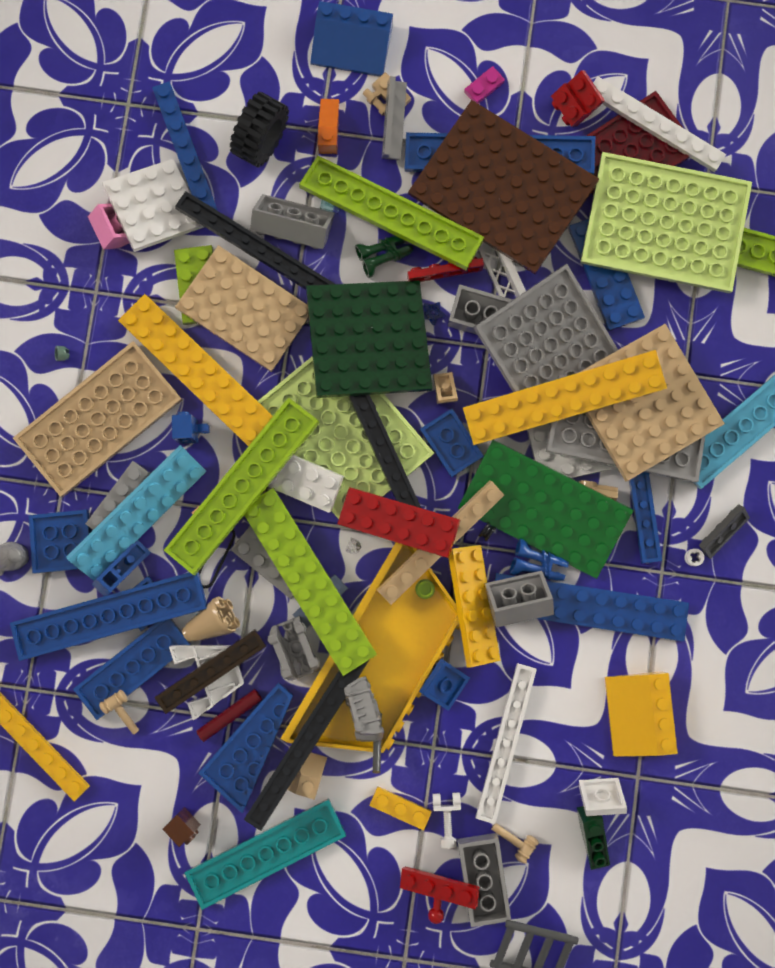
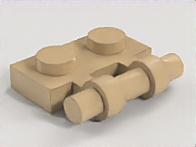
M386 72L372 84L375 92L372 93L368 88L363 92L367 102L370 105L373 104L382 116H385L386 104H383L379 98L382 97L386 101L387 82L390 78ZM407 93L405 106L411 101V97Z

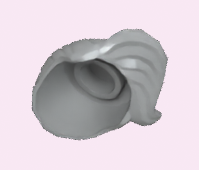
M12 541L0 545V576L5 571L18 570L27 564L29 554L25 546Z

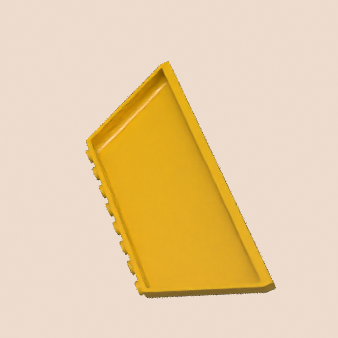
M399 543L394 544L353 614L377 653L376 656L369 660L359 678L366 676L368 682H370V689L374 693V698H376L379 712L382 713L384 735L381 740V753H384L385 749L389 750L394 743L393 735L395 732L399 733L405 723L402 721L405 714L409 716L415 706L412 702L415 697L419 698L422 693L419 691L423 683L433 671L434 664L443 658L444 653H442L445 645L449 647L454 639L452 633L455 628L458 630L460 628L456 603L431 568L414 582L392 605L377 591L418 550ZM428 579L434 584L435 592L433 596L423 599L416 594L415 587L420 580ZM330 655L280 738L287 743L294 742L338 673L339 669ZM344 700L316 746L373 752V742L356 740L350 708Z

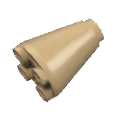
M219 596L213 598L207 604L206 609L199 611L182 628L184 638L188 642H195L235 632L240 627V622L232 611V602L229 599L224 600Z

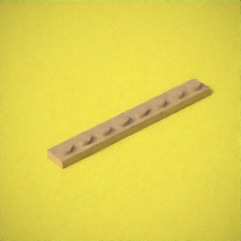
M489 480L452 516L461 520L454 544L504 496L492 481ZM418 549L377 591L392 605L441 556Z

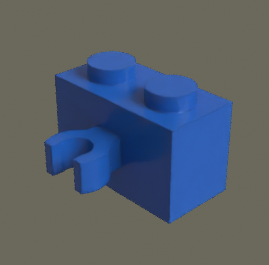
M177 412V415H172V439L179 444L199 443L198 433H210V425L198 424V420L189 412Z

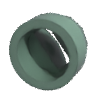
M55 347L56 361H65L70 357L67 347Z

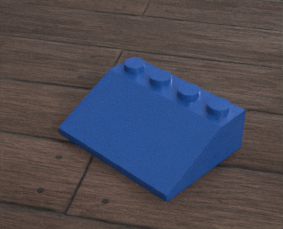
M319 1L310 64L374 76L383 75L393 28V14Z

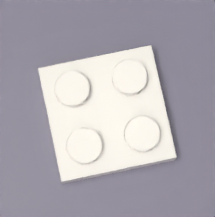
M619 778L579 780V789L586 816L627 814V806Z

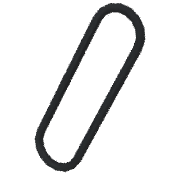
M234 529L232 530V539L224 553V556L217 568V571L211 583L205 586L202 585L203 588H209L215 582L216 577L235 539Z

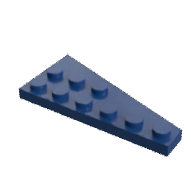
M278 683L198 773L241 813L244 812L293 698V694L281 683Z

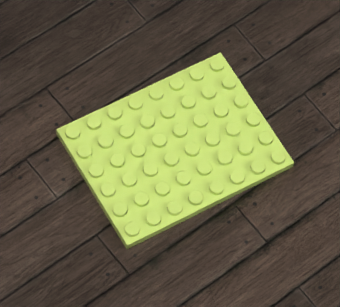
M602 152L597 174L599 182L594 190L580 263L725 293L733 292L752 182Z
M313 357L309 358L258 400L274 416L284 402L290 398L319 420L320 423L294 455L344 476L332 508V512L338 519L349 487L381 497L391 491L349 397L316 398ZM385 394L370 395L406 475L409 476L434 455V452Z

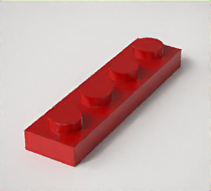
M474 257L467 270L450 262L446 265L432 264L429 268L424 269L415 267L407 272V279L409 282L417 280L424 282L483 271L484 262L483 258L477 259V257Z

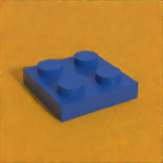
M441 658L419 692L449 711L470 677Z

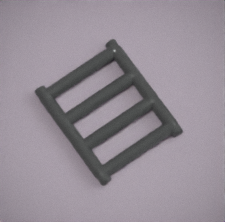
M506 920V931L495 959H491L490 967L527 968L522 965L533 937L537 935L545 937V941L534 968H543L554 940L565 942L555 968H564L574 944H578L579 938L537 926ZM514 931L525 932L526 935L514 964L503 962Z

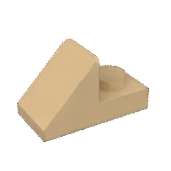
M452 372L433 374L437 404L457 402L458 397Z

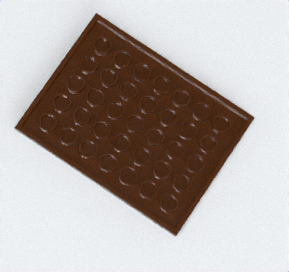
M471 100L408 191V195L441 216L484 236V243L531 273L536 274L599 182V178Z

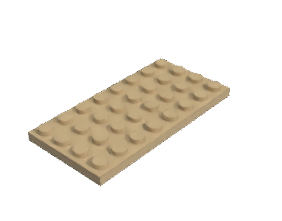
M132 341L14 436L13 439L58 495L63 498L179 404L182 398L138 345Z

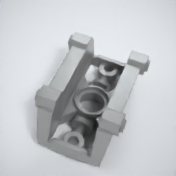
M300 616L272 626L268 636V642L273 645L283 669L281 670L282 677L291 681L321 670L319 667L320 661L313 653L305 633L306 626L301 623ZM280 626L289 632L288 640L282 637L279 630ZM293 626L295 628L296 633H293L292 631ZM295 642L300 643L302 646V651L299 653H295L292 650V644ZM295 658L302 665L300 668L301 674L297 675L293 666Z
M366 676L356 679L344 688L345 702L350 708L356 740L376 742L383 739L384 729L379 723L381 717H379L378 704Z

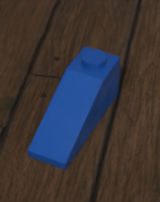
M137 540L97 577L92 585L103 596L109 595L151 552Z

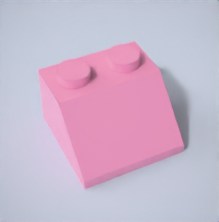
M111 203L98 204L89 214L88 218L103 250L116 249L129 244Z

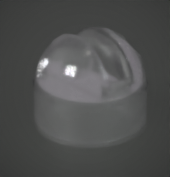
M351 537L345 552L350 554L359 553L361 543Z

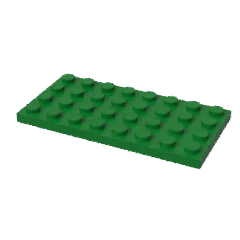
M492 440L458 506V509H460L489 480L492 481L504 496L479 520L485 523L489 522L491 526H495L497 529L517 539H523L527 544L541 551L550 552L567 560L570 566L596 579L634 511L632 508L496 440Z

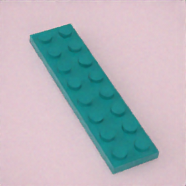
M328 798L185 871V875L201 910L346 837V833Z

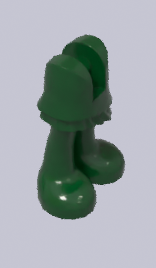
M397 236L385 237L384 240L379 239L378 244L370 246L357 244L355 245V250L359 260L363 261L362 265L367 278H371L375 274L377 266L389 261H400L413 252L412 245L397 250L396 246L406 241ZM381 251L386 252L385 254L373 258H368L369 256Z

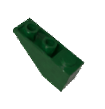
M584 806L577 807L579 824L591 870L609 866L610 860L602 815L586 816Z

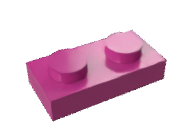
M492 66L464 89V93L471 100L479 104L500 87L505 79Z

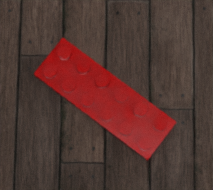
M349 487L337 524L449 558L461 520Z

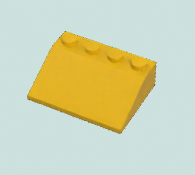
M662 671L605 677L613 756L678 754L669 673Z

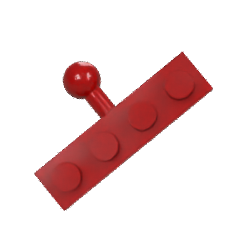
M406 866L402 868L401 889L434 898L433 908L428 913V918L433 924H439L444 919V912L441 909L442 900L471 909L477 908L479 886Z

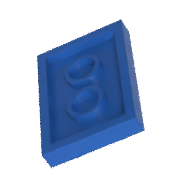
M452 408L420 428L421 433L451 478L484 457L478 446L473 445L470 434Z

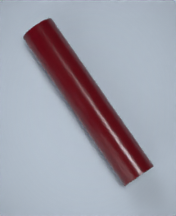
M253 689L196 730L197 735L205 742L262 701L261 695L256 689Z

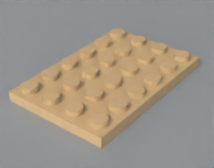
M219 245L175 306V309L270 372L274 370L309 318L308 305Z

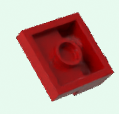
M581 70L568 83H564L551 95L553 107L562 112L564 115L562 117L563 122L571 127L578 126L605 102V99L585 70Z

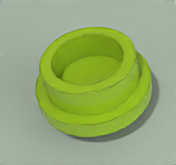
M423 579L416 584L415 591L420 598L428 599L433 596L435 586L430 580Z

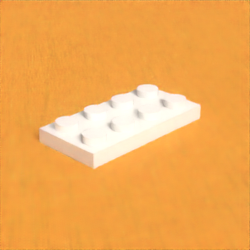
M293 455L268 487L330 513L344 476Z

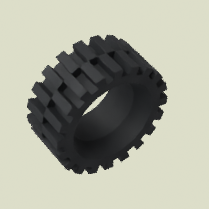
M263 92L254 94L252 99H249L247 102V106H244L242 109V114L237 119L238 123L233 128L234 134L231 135L230 139L232 140L230 152L257 168L262 167L264 162L269 160V156H272L279 140L282 139V133L286 129V122L289 118L287 116L289 114L288 106Z

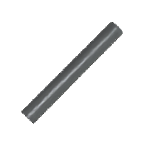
M380 713L381 721L379 723L382 727V713ZM381 740L373 742L372 772L376 774L381 773Z

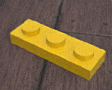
M377 786L369 806L423 831L432 813L431 810Z

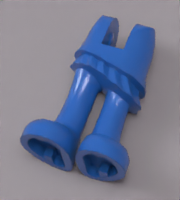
M518 540L515 555L539 561L541 565L514 557L510 566V574L517 575L521 571L532 573L542 571L546 580L564 581L566 575L553 572L551 568L553 564L568 568L569 562L550 552L546 553L544 550L541 553L534 551L528 547L525 540Z

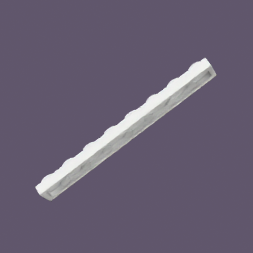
M597 76L593 83L605 99V102L602 103L604 106L643 128L663 142L668 143L673 148L678 149L681 153L687 154L691 159L715 173L726 156L725 153Z
M519 663L516 665L475 816L476 819L493 824L496 823L535 678L536 668Z

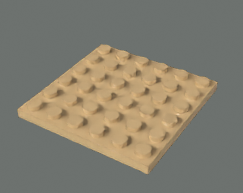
M666 324L580 371L590 370L653 350L657 352L667 389L585 413L625 482L725 424Z

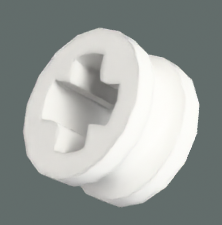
M690 549L685 553L684 559L690 566H699L704 561V554L699 549ZM697 553L698 561L692 562L690 555Z

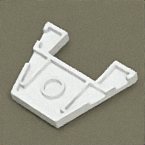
M171 645L169 649L174 664L195 658L197 667H199L230 645ZM239 665L205 687L207 696L187 703L193 720L244 684Z

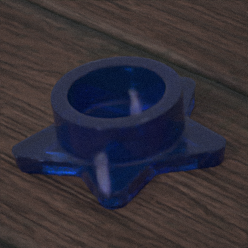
M440 302L431 305L424 303V319L429 320L433 326L436 324L437 319L445 317V314L440 310Z

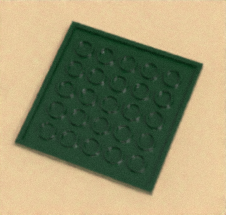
M420 280L306 286L316 398L432 391Z

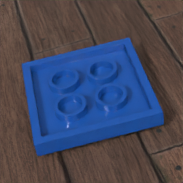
M89 510L29 515L33 574L78 569L68 561L66 556L91 533L90 527L85 524L89 519Z

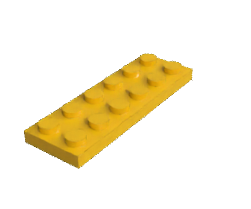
M481 545L453 548L449 556V564L466 666L470 668L501 661L495 624L485 587L487 577Z

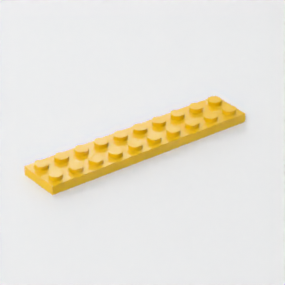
M146 294L118 320L247 446L253 442L273 417Z
M653 350L463 407L473 445H477L667 389L657 352Z

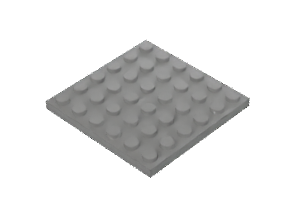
M568 264L563 265L473 327L513 392L556 380L559 375L570 376L576 374L618 350Z

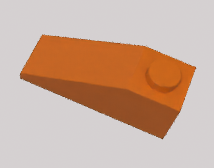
M321 99L318 123L319 154L338 153L339 99Z

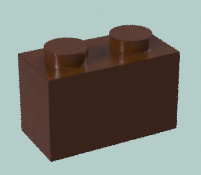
M184 807L163 828V831L180 847L183 843L188 845L199 833L197 829L201 824Z

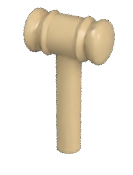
M119 690L109 698L104 699V702L99 703L101 711L105 714L115 710L132 734H136L139 731V728L121 706L128 700L124 691Z
M497 823L491 828V830L519 848L515 858L521 863H527V859H530L532 852L539 844L538 840L531 835H527L523 842Z

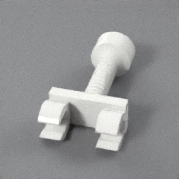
M440 793L433 794V810L444 812V838H441V848L457 847V840L452 836L451 811L461 810L460 793H452L453 805H441Z

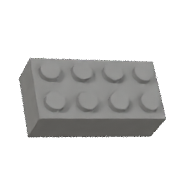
M492 833L457 839L463 882L480 887L477 908L471 909L467 907L471 927L506 922V920L511 921L497 834Z

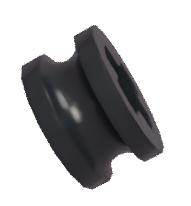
M488 522L478 536L484 537V541H487L496 527H491Z

